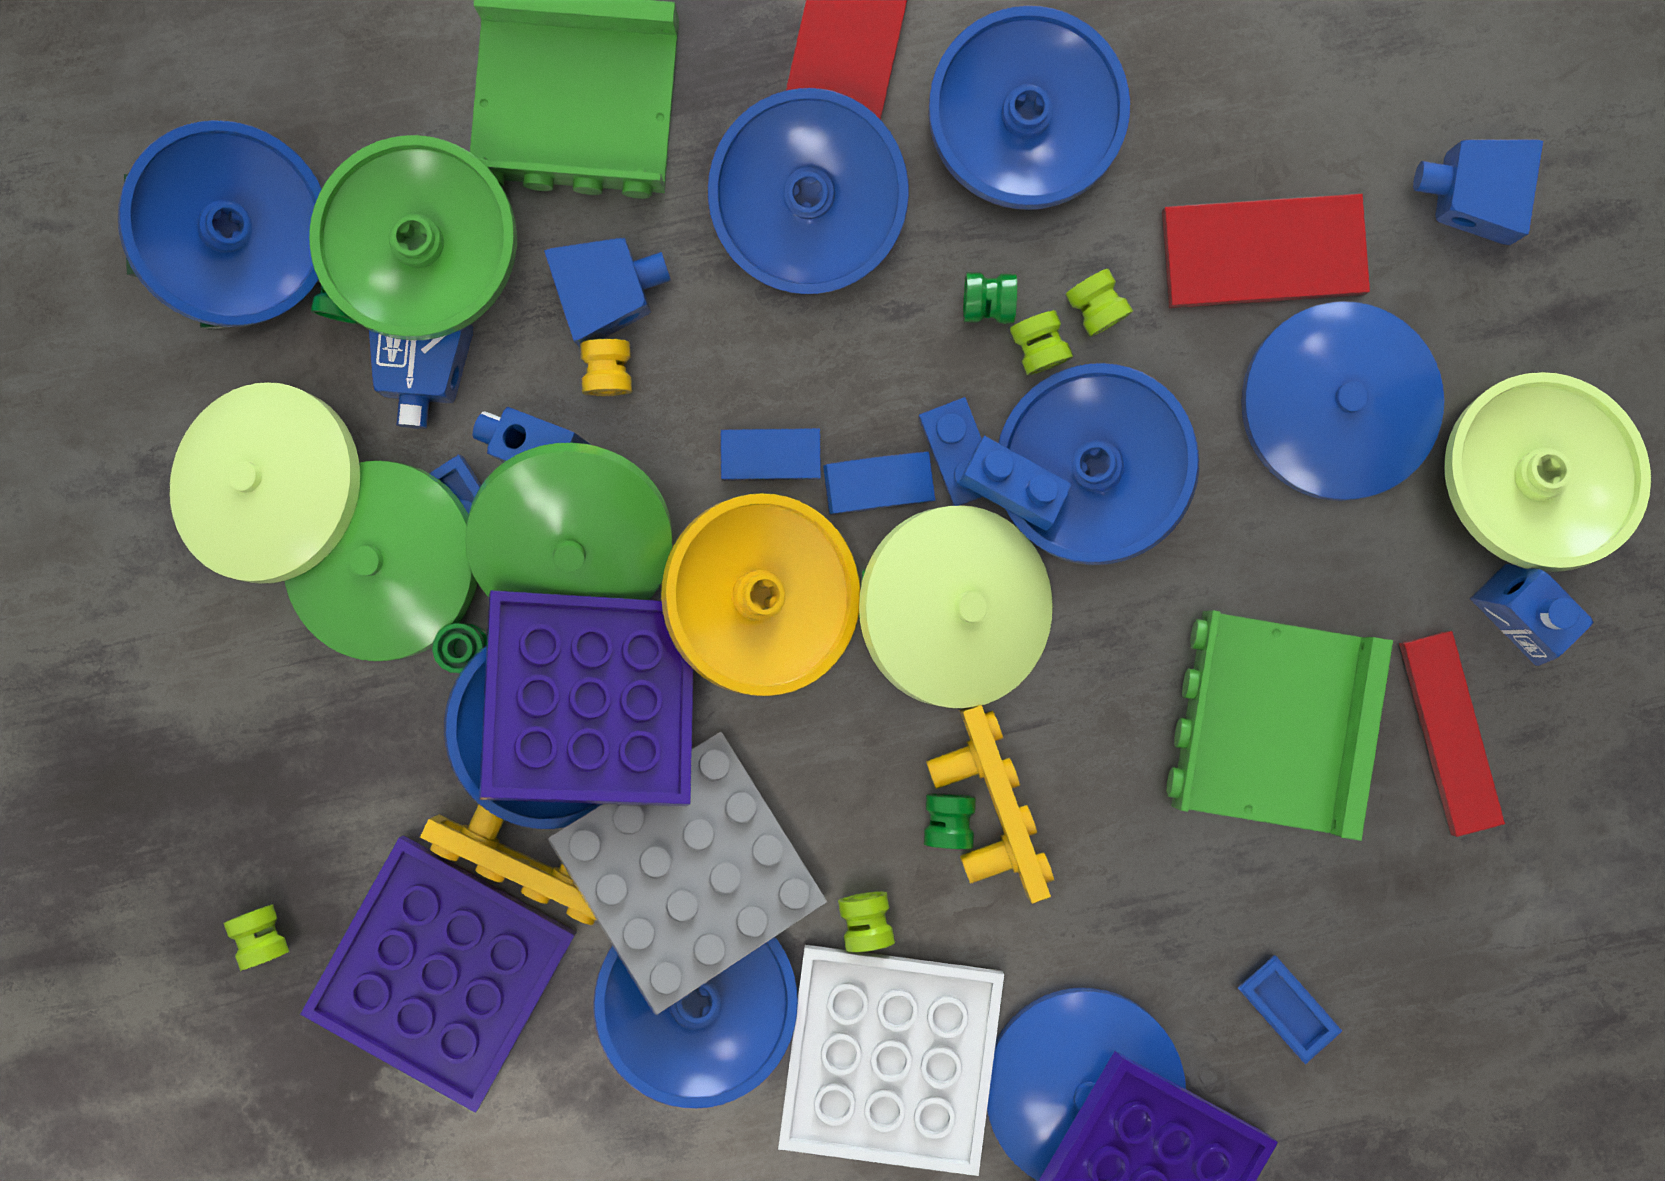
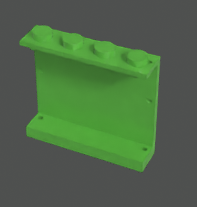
M474 0V8L481 18L470 153L488 167L499 184L503 186L504 180L523 182L524 187L538 191L553 190V184L573 186V191L588 195L602 194L603 188L622 190L623 195L638 199L649 198L652 196V192L665 193L679 17L675 2L655 0Z
M1214 610L1203 611L1202 619H1196V622L1193 624L1190 638L1191 648L1197 650L1194 669L1188 668L1186 670L1183 681L1182 695L1183 698H1188L1186 718H1179L1175 730L1174 744L1175 747L1181 749L1178 768L1172 767L1170 769L1167 780L1166 792L1168 797L1173 798L1171 806L1180 811L1188 812L1189 810L1331 833L1341 838L1362 841L1393 640L1376 637H1357L1220 614V611Z

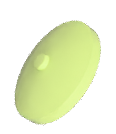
M1546 372L1528 373L1511 377L1495 384L1477 397L1462 412L1452 429L1446 447V486L1452 505L1461 522L1469 533L1488 551L1522 568L1541 569L1545 572H1561L1578 569L1594 563L1617 550L1630 538L1641 522L1647 508L1651 488V470L1645 444L1635 424L1627 413L1606 393L1589 383L1571 376Z
M268 382L255 383L234 389L206 407L190 425L180 442L170 477V504L176 528L189 551L206 567L218 574L245 582L260 584L281 582L297 577L316 566L328 556L339 543L351 522L360 488V466L357 449L346 424L328 404L310 393L289 385Z
M946 506L929 509L906 519L896 526L882 540L873 553L865 570L859 599L862 634L873 661L883 675L906 695L930 705L948 708H970L985 705L1015 689L1030 674L1043 653L1050 633L1053 611L1050 580L1044 563L1034 545L1007 519L988 510L972 506Z

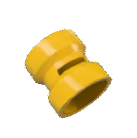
M595 339L580 343L581 359L588 364L586 374L582 377V393L584 395L618 396L632 393V377L626 372V367L624 366L631 358L629 341Z

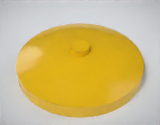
M763 493L748 494L726 500L707 509L697 516L681 533L669 554L664 569L661 593L662 609L666 627L676 649L692 669L703 678L725 690L739 694L754 696L781 695L796 691L816 681L844 653L855 631L859 616V576L847 543L839 531L821 513L798 500L786 496Z

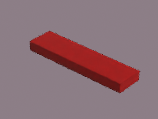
M1444 631L1399 643L1450 834L1459 837L1504 825L1503 814L1453 631Z

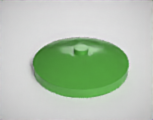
M407 135L377 141L362 148L346 159L332 173L320 191L314 205L309 230V245L313 266L321 285L332 301L346 315L370 331L386 337L410 341L428 340L450 335L465 328L481 317L495 303L505 288L513 269L517 249V229L513 210L507 195L496 177L477 157L458 145L429 136Z
M581 443L542 445L521 452L505 461L486 478L479 488L469 511L466 528V552L469 565L476 581L488 597L490 591L493 590L649 600L662 583L666 562L672 550L669 512L660 491L653 481L639 467L623 456L601 447Z
M389 461L360 462L358 501L351 522L343 537L320 563L297 577L285 580V586L289 599L300 620L317 639L333 650L352 658L367 661H390L408 658L432 648L437 633L447 625L459 623L472 602L477 581L470 568L466 552V528L469 514L453 491L439 479L422 469Z

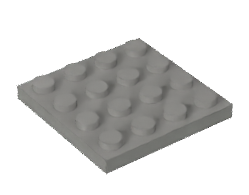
M722 732L717 733L692 749L690 805L603 804L547 839L655 1015H658L827 902Z

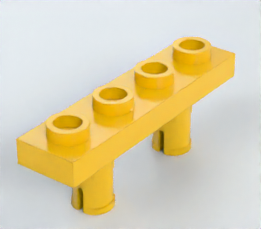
M982 705L961 709L959 711L970 739L966 741L967 746L928 760L926 764L936 789L977 774L980 779L984 778L1004 835L1000 836L1002 841L960 856L969 883L971 884L1012 869L1014 873L1018 872L1025 894L1032 904L1050 898L1051 895L1046 883L1054 881V876L1045 853L1042 852L1036 855L1029 836L1036 834L1037 829L1028 806L1018 807L1012 789L1020 786L1010 757L1001 760L995 741L1003 739L996 716L993 710L984 713Z
M480 805L477 806L469 825H461L440 814L428 819L420 838L432 843L430 850L435 854L452 861H458L459 857L465 858L477 864L475 871L480 875L501 883L505 878L523 886L521 893L528 898L544 904H548L549 900L552 899L567 906L566 914L584 924L594 925L595 916L562 863L560 867L553 868L499 843L500 840L496 837L504 822L503 819L488 812Z

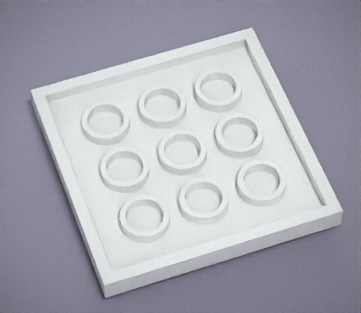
M805 945L798 993L797 1018L793 1032L778 1149L979 1176L1004 981L1003 971Z

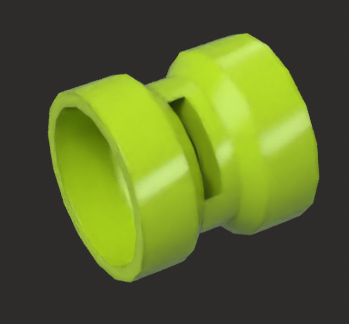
M1104 269L1090 276L1065 294L1072 308L1081 309L1083 312V326L1089 337L1098 335L1133 313L1127 299L1119 297L1115 293L1116 281L1109 269Z
M1055 310L1025 319L1009 329L1014 343L1020 345L1023 350L1024 357L1021 362L1027 376L1054 368L1073 358L1069 344L1061 340L1058 332L1061 323Z
M867 892L838 900L840 916L847 922L848 930L844 934L847 952H866L895 944L893 928L886 922L885 916L889 909L887 892Z
M273 904L223 923L228 937L234 939L238 947L235 958L240 971L290 952L285 937L277 934L275 923L278 918Z

